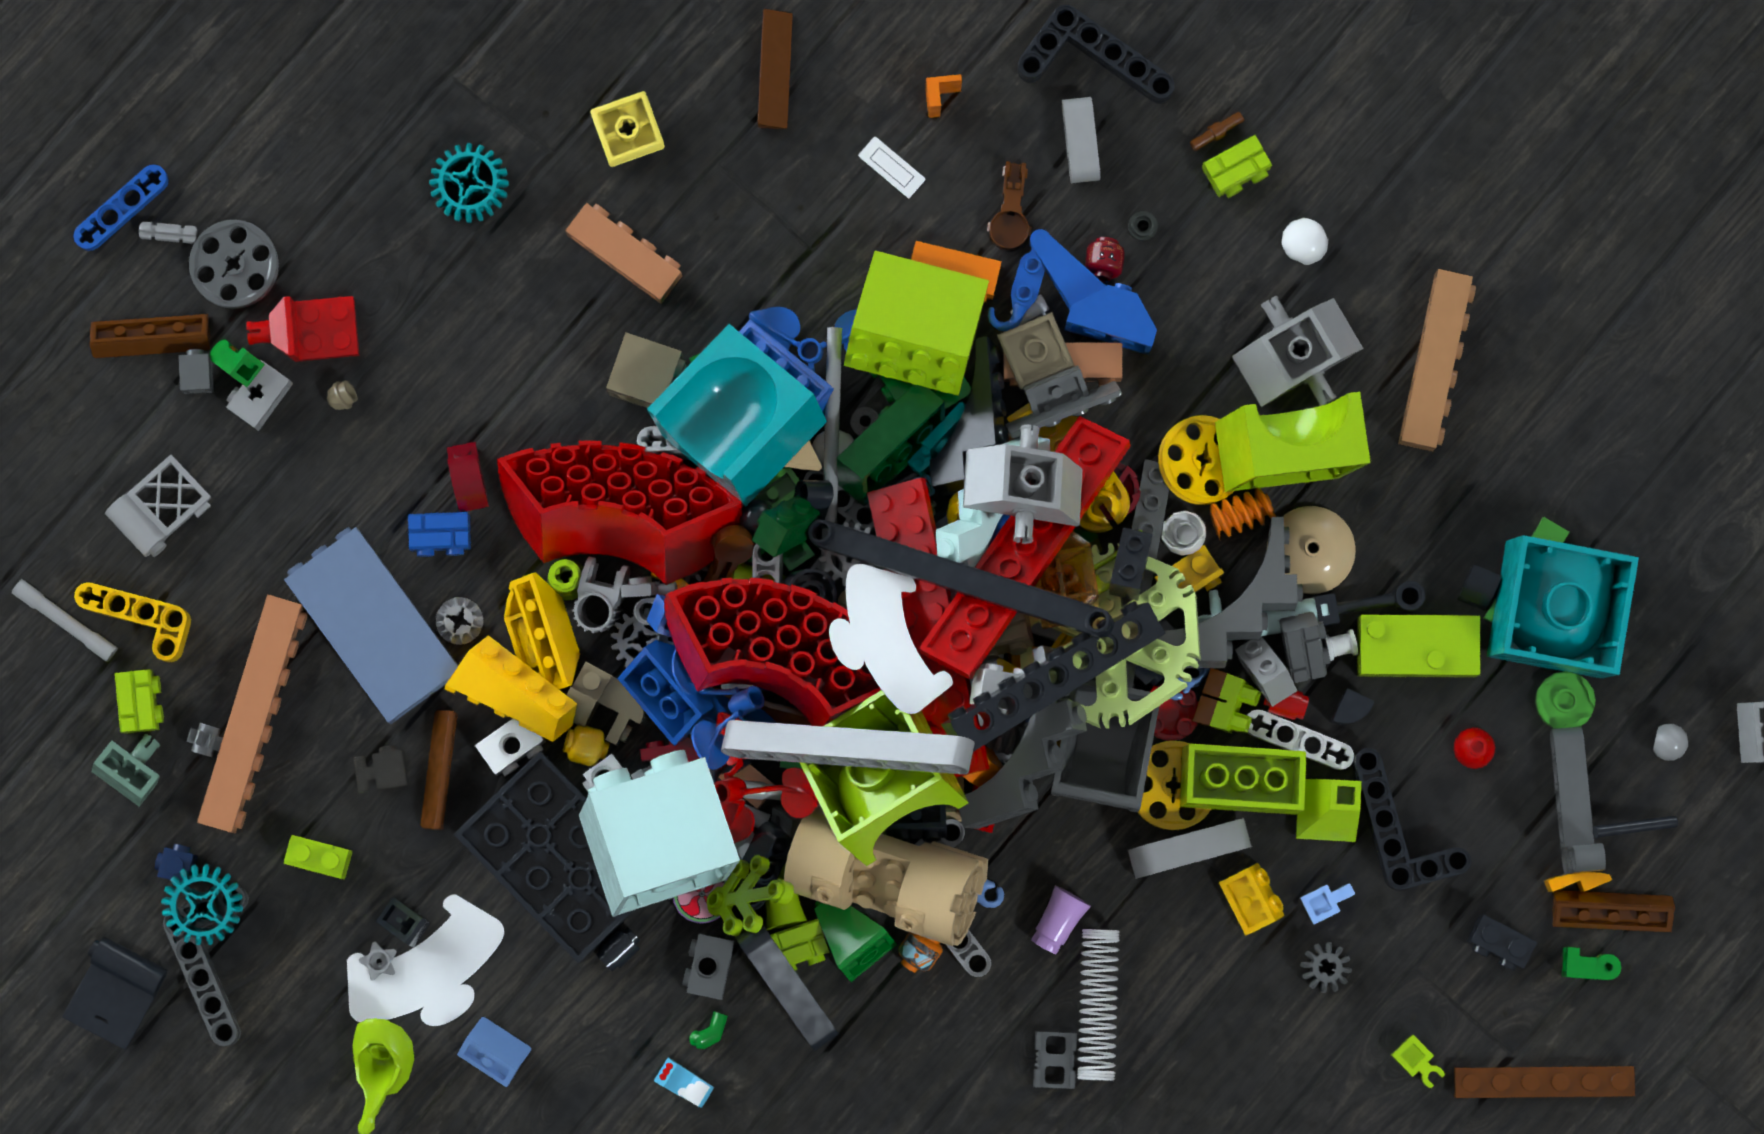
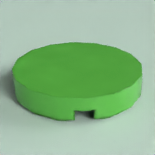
M1568 671L1554 673L1543 680L1537 689L1535 699L1537 713L1543 722L1553 729L1582 726L1591 717L1596 702L1594 690L1589 682L1582 676Z

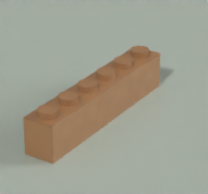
M1438 269L1434 275L1398 444L1433 452L1437 445H1442L1445 428L1441 427L1443 416L1448 417L1451 399H1447L1449 388H1454L1458 371L1453 370L1455 359L1460 360L1464 346L1463 342H1459L1461 331L1467 330L1470 314L1465 313L1468 302H1473L1476 286L1471 285L1472 276Z

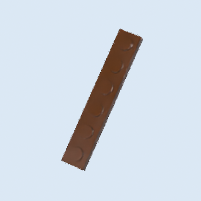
M1634 1066L1454 1068V1098L1635 1096Z

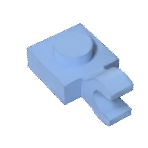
M1351 884L1344 885L1333 892L1330 891L1328 885H1325L1300 897L1312 923L1316 924L1340 912L1337 903L1355 895Z

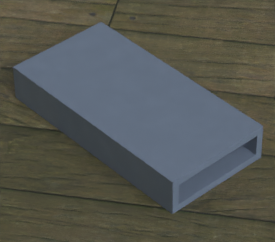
M348 527L335 536L337 540L329 547L323 545L311 554L313 559L303 565L300 562L287 571L289 576L284 581L386 721L392 724L446 685L457 669L458 664L357 527L352 530Z

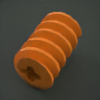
M1260 488L1255 489L1254 498L1248 491L1243 494V502L1237 495L1233 496L1232 506L1226 499L1221 501V509L1215 503L1210 504L1211 520L1219 539L1220 531L1222 530L1230 537L1231 527H1235L1239 533H1242L1243 523H1246L1250 529H1253L1255 519L1263 526L1265 525L1266 515L1270 519L1275 517L1268 494H1264Z

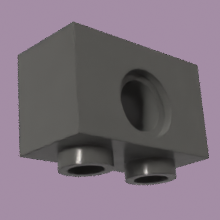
M702 934L698 935V940L692 939L689 956L694 957L692 969L686 968L682 985L688 987L687 993L723 1000L735 941ZM707 957L712 958L716 962V970L711 975L703 974L699 968L700 962Z

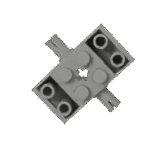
M1278 296L1272 297L1270 302L1267 300L1261 304L1274 328L1232 356L1260 406H1265L1303 383L1309 385L1320 406L1335 399L1336 395H1334L1323 376L1325 374L1324 371L1363 349L1335 299L1332 298L1295 318H1289ZM1294 345H1296L1298 348H1305V351L1302 354L1303 357L1295 355L1292 352L1294 350Z
M1022 425L1020 427V446L1002 444L968 449L966 451L963 508L1016 517L1013 540L1019 543L1020 538H1022V544L1033 542V519L1072 526L1080 525L1083 469L1063 453L1039 450L1038 434L1040 428L1035 425L1033 430H1031V425Z

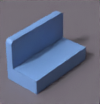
M481 1017L465 1039L457 1055L507 1087L530 1053L531 1047L487 1018Z

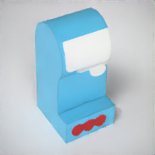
M669 1057L654 1080L659 1085L700 1108L703 1107L714 1089L712 1085Z

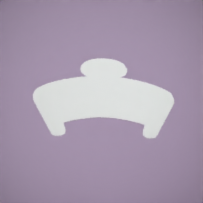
M865 564L853 565L849 569L846 578V602L850 623L844 619H836L831 623L829 636L833 650L840 662L847 668L858 670L865 662L879 687L899 710L908 714L918 713L951 687L953 681L950 674L945 671L935 675L930 672L916 650L908 632L904 618L901 592H914L916 590L915 581L911 577Z
M454 894L448 896L443 902V907L451 914L449 919L422 943L393 958L391 963L395 970L394 975L382 973L375 980L371 981L368 967L359 962V959L364 957V955L361 953L351 955L347 959L349 1011L351 1016L358 1022L369 1018L388 1020L423 1007L421 1019L430 1026L443 1025L458 1018L471 1006L474 1000V990L472 987L462 983L472 976L497 949L504 936L502 923Z

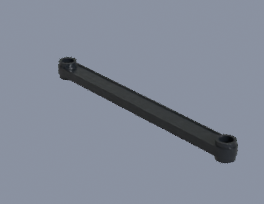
M819 519L811 523L808 530L809 539L818 548L1098 638L1107 637L1111 634L1114 627L1113 618L1108 611L843 525ZM828 529V534L824 539L818 540L816 538L820 530ZM1104 617L1107 619L1104 627L1100 629L1093 628V623L1097 618Z

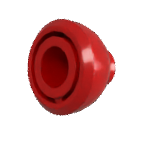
M1473 727L1463 730L1454 742V754L1457 760L1467 768L1478 769L1486 766L1492 760L1495 753V743L1492 736L1481 728Z

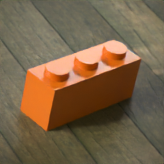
M919 241L915 242L911 260L989 280L984 302L987 299L993 300L1002 261Z

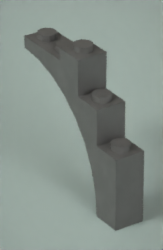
M1284 517L1271 518L1267 551L1253 582L1225 610L1198 624L1201 661L1192 657L1198 662V668H1225L1227 659H1232V641H1227V639L1260 640L1263 630H1267L1268 627L1267 612L1262 611H1295L1298 602H1302L1303 586L1302 584H1297V574H1285L1290 573V555H1285L1284 544H1289L1290 533L1289 527H1284ZM1185 628L1165 631L1166 634L1158 638L1173 646H1180L1186 640Z
M1048 646L1034 648V662L1038 661L1041 664L1049 659L1047 653L1055 648ZM1051 668L1048 672V678L1053 684L1057 680V674ZM1070 693L1030 717L1022 740L1009 761L993 778L978 789L965 794L969 803L959 809L963 827L979 829L1039 809L1037 804L1038 792L1032 780L1063 770L1061 764L1062 752L1056 741L1087 731L1085 723L1087 716L1084 708L1081 706V702L1069 700Z

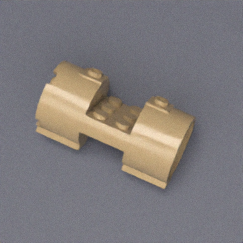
M817 807L811 815L801 820L791 843L784 873V880L792 883L795 894L843 910L847 909L853 902L863 908H871L886 913L890 917L895 918V927L947 945L958 946L963 941L976 914L974 908L978 895H982L983 886L987 880V858L932 841L931 844L925 842L921 846H917L881 834L873 847V853L877 860L866 866L838 842L821 807Z

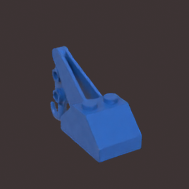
M1043 229L1035 230L1030 237L1032 250L1021 258L1012 286L1011 300L1013 312L1011 318L1006 322L998 321L994 315L995 309L990 307L988 318L992 326L999 331H1008L1019 326L1024 314L1037 299L1046 271L1070 310L1065 331L1106 343H1122V348L1149 355L1157 329L1138 294L1131 292L1132 287L1121 283H1115V286H1106L1047 231Z

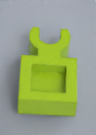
M1413 1034L1391 1054L1411 1077L1419 1072L1423 1084L1428 1088L1434 1086L1428 1080L1430 1072L1435 1071L1440 1077L1445 1076L1444 1071L1440 1067L1428 1063L1434 1055Z

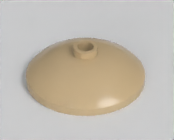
M1317 506L1296 508L1282 516L1284 517V527H1289L1290 533L1289 544H1284L1285 555H1290V573L1285 574H1297V584H1302L1303 594H1321L1338 586L1348 576L1355 560L1354 537L1345 521L1336 513ZM1310 543H1315L1318 546L1317 553L1312 554L1308 551Z

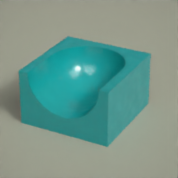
M730 324L647 408L661 435L714 481L738 498L745 507L827 422L815 395Z
M1525 535L1507 540L1487 657L1559 671H1568L1596 678L1619 675L1639 557Z

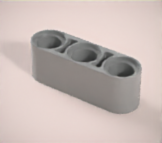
M1092 98L1062 100L1070 182L1100 180V165Z

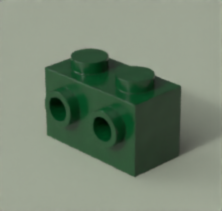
M798 495L788 501L783 500L778 506L762 512L757 520L759 526L752 541L773 557H777L808 539L809 527L811 523L817 520L820 512L811 506L809 501Z

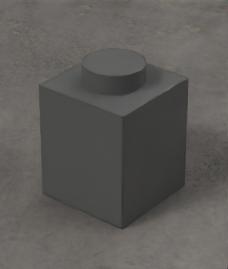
M202 349L187 350V355H179L180 391L184 394L213 393V362L210 360V355L204 354Z

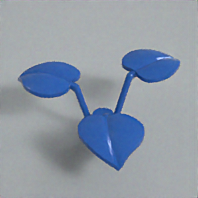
M771 307L749 313V320L751 319L788 351L791 344L798 347L800 358L808 363V367L815 372L814 364L822 359L823 349L827 348V342L819 343L813 338H806L801 342L794 340L799 335L801 326L798 317L793 311L784 307ZM857 310L844 313L835 323V327L842 328V344L844 343L846 352Z
M675 649L672 657L673 677L682 691L688 695H693L697 690ZM750 686L742 691L738 687L733 689H703L699 691L701 695H732L728 702L732 715L719 724L716 729L709 721L703 720L696 723L691 733L692 744L699 758L705 757L708 768L715 770L726 764L730 757L721 752L724 738L721 731L726 727L728 721L739 718L743 721L777 722L761 709L764 705V696L756 686Z

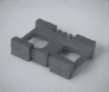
M1035 1032L1034 1049L1038 1050L1035 1053L1038 1057L1035 1058L1037 1069H1034L1033 1087L1075 1089L1076 1071L1073 1070V1051H1076L1077 1033ZM1047 1037H1064L1066 1040L1065 1052L1063 1054H1048L1046 1052ZM1046 1067H1063L1065 1070L1064 1082L1062 1084H1047L1045 1082Z

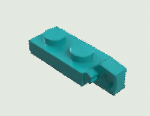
M960 402L921 443L922 447L908 461V466L919 476L922 477L930 471V459L935 458L955 430L966 406L963 402Z

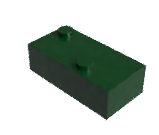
M913 385L892 406L888 405L883 408L878 415V419L836 457L838 485L865 506L869 502L867 492L882 489L908 466V461L922 447L921 443L945 419V401L929 388Z

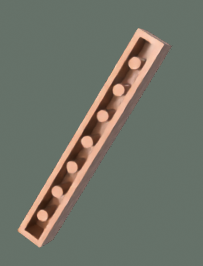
M267 594L197 823L231 833H236L237 828L242 829L246 818V812L243 811L246 800H251L255 788V783L251 781L254 772L260 771L264 755L260 754L263 742L268 743L272 734L273 727L269 726L272 714L277 715L280 708L281 698L278 697L281 686H286L290 675V670L286 669L290 657H295L299 641H296L295 638L298 629L303 630L308 613L304 612L305 608L302 604Z

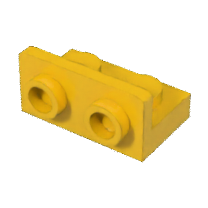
M1205 545L1201 546L1195 553L1187 555L1172 565L1179 569L1180 573H1183L1185 580L1178 585V588L1184 589L1191 584L1195 593L1204 587L1207 592L1222 583L1219 577L1225 573L1222 568H1219Z
M1258 863L1219 882L1245 936L1284 917L1282 901L1277 895H1274L1269 885V876Z

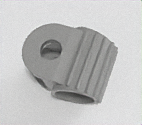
M589 556L581 574L577 590L578 600L574 602L575 607L572 611L575 615L573 619L577 620L578 627L582 626L584 631L590 630L592 633L609 630L610 627L615 626L614 624L617 620L621 619L620 613L623 611L621 604L625 597L621 596V585L629 584L630 566L623 565L621 570L617 571L614 585L595 580L599 564L596 563V558ZM593 595L601 597L609 607V617L603 625L594 624L586 614L587 602Z

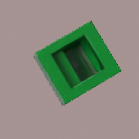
M227 340L219 341L210 353V360L246 388L265 365L243 347L239 350Z
M1563 947L1562 977L1613 980L1621 972V962L1614 955L1601 954L1596 957L1580 956V948Z

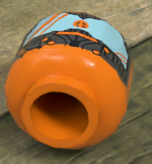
M911 932L908 933L898 948L899 954L903 958L901 964L914 973L917 970L929 971L943 952L940 942Z

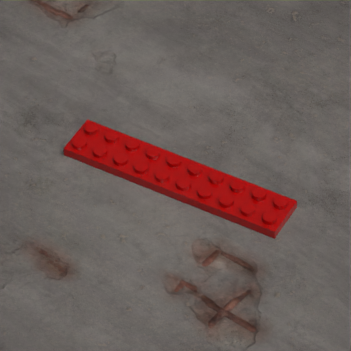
M1081 416L1077 418L1055 450L1057 453L1066 455L1083 469L1080 520L1131 447L1130 440ZM1010 515L975 568L1035 587L1076 526L1033 519V542L1022 544V538H1020L1019 543L1013 540L1016 517ZM957 593L919 647L920 654L971 680L1017 612Z
M917 478L867 492L877 537L937 556L936 524L925 478ZM912 578L915 581L916 590L912 593L901 592L904 618L908 632L916 650L930 672L935 675L945 671L950 674L953 681L951 687L921 711L933 734L947 735L941 724L949 720L948 714L961 706H964L965 709L972 706V704H969L972 689L970 679L920 654L919 647L952 601V596L948 589ZM976 714L973 722L975 727L980 730L978 714ZM985 745L973 752L969 773L954 774L956 778L990 769Z

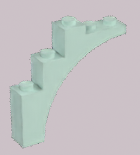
M1038 437V449L1050 451V439ZM1020 438L1004 444L1020 446ZM964 489L958 491L960 520L936 529L937 556L975 568L988 549L995 528L1003 514L963 508ZM950 590L953 599L957 592Z

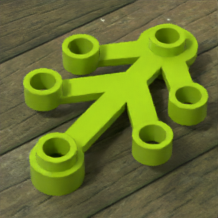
M755 855L751 859L750 865L747 861L740 859L723 887H716L708 895V911L711 915L722 917L724 933L738 936L742 928L752 933L760 931L763 920L761 916L755 913L750 905L751 902L770 899L774 903L787 905L791 901L794 887L792 883L782 879L771 881L767 887L752 889L760 877L768 871L770 865L768 858ZM746 877L738 890L733 892L741 878ZM733 905H736L744 918L743 923L734 916L732 912Z

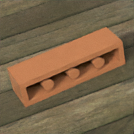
M586 203L565 230L567 236L662 304L682 277L681 271L678 270L680 264L667 255L664 259L655 253L657 248L646 239L642 238L641 241H638L631 235L633 230L621 221L617 224L607 218L609 213L598 204L592 207Z
M1065 343L1074 365L1079 366L1085 383L1098 382V386H1102L1112 381L1121 382L1122 343ZM1003 351L1004 382H1010L1012 387H1019Z

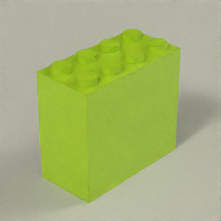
M874 251L851 328L844 366L959 396L989 280Z

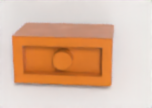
M961 74L926 78L929 118L940 117L941 115L940 94L961 91Z

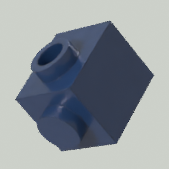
M174 844L173 849L164 848L163 853H158L155 862V870H158L157 877L171 880L175 876L182 881L180 871L185 869L189 875H192L191 867L197 864L199 855L191 854V847Z

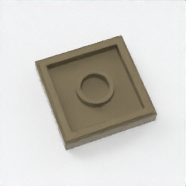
M1052 312L997 335L1020 390H1023V387L1075 367Z

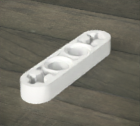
M1253 710L1247 714L1252 719H1255L1258 715L1262 716V722L1269 726L1271 725V720L1277 722L1272 729L1271 738L1266 736L1269 730L1259 728L1257 731L1252 730L1253 724L1251 723L1248 734L1283 749L1306 751L1304 747L1306 739L1316 737L1321 743V748L1316 754H1310L1306 751V758L1336 770L1346 769L1354 760L1352 748L1343 742L1263 710ZM1281 726H1288L1293 731V738L1288 743H1283L1277 738V730ZM1327 742L1332 744L1329 750L1338 752L1341 748L1344 749V755L1348 757L1347 762L1342 761L1340 765L1336 764V758L1329 754L1326 755V760L1322 759L1321 756L1326 750Z

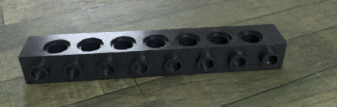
M1133 601L1120 609L1122 614L1113 619L1114 627L1111 634L1101 638L1106 644V650L1103 654L1097 648V642L1100 638L1080 633L1071 639L1073 644L1064 649L1063 646H1059L1047 653L1049 659L1041 664L1035 661L1022 669L1023 675L1016 679L1014 676H1010L997 684L999 689L990 694L989 691H986L973 698L974 704L969 708L965 709L964 706L953 710L948 714L949 720L941 725L947 735L962 736L975 742L974 752L1166 633L1148 602L1137 604L1136 601ZM1107 619L1099 621L1096 624L1097 628L1104 627ZM1124 623L1130 628L1128 639L1122 634ZM1075 653L1081 657L1082 663L1079 669L1073 664ZM1051 668L1057 674V680L1054 684L1048 678V672ZM1026 683L1031 686L1033 691L1030 699L1026 698L1023 693ZM1001 698L1008 704V710L1005 714L1001 713L998 707ZM976 714H979L983 719V726L980 730L975 727L973 722Z

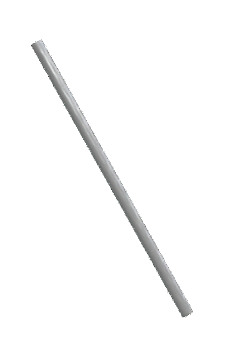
M828 327L826 382L834 390L825 405V418L827 422L825 423L823 480H829L834 490L833 501L829 506L825 520L837 524L838 473L836 457L839 455L842 328ZM822 529V539L828 534V529ZM821 550V557L826 556V552ZM832 556L833 562L836 566V557ZM821 562V570L823 571L828 566L827 562ZM832 571L827 574L832 578L834 572Z

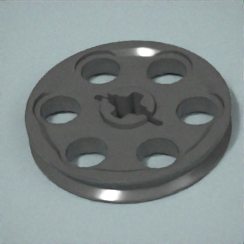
M226 220L208 227L200 234L191 249L189 270L192 281L197 290L207 300L220 307L240 309L259 302L270 292L278 275L279 260L273 242L259 227L246 221ZM236 228H243L247 232V237L242 243H234L231 240V233ZM210 238H214L219 242V249L213 254H207L203 249L205 241ZM259 246H266L269 249V257L265 261L260 262L254 259V250ZM230 258L232 260L240 258L238 261L241 266L240 269L236 270L233 268L228 271L230 265L227 261ZM204 267H210L214 270V278L208 283L199 280V272ZM256 274L263 276L265 280L264 286L259 290L250 289L249 279ZM227 285L235 286L237 289V295L231 301L223 300L221 296L222 289Z

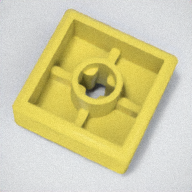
M645 91L602 105L590 111L610 167L662 150L665 147ZM628 123L630 127L635 126L636 128L632 130L631 135L627 136L626 133H620L624 129L623 124Z

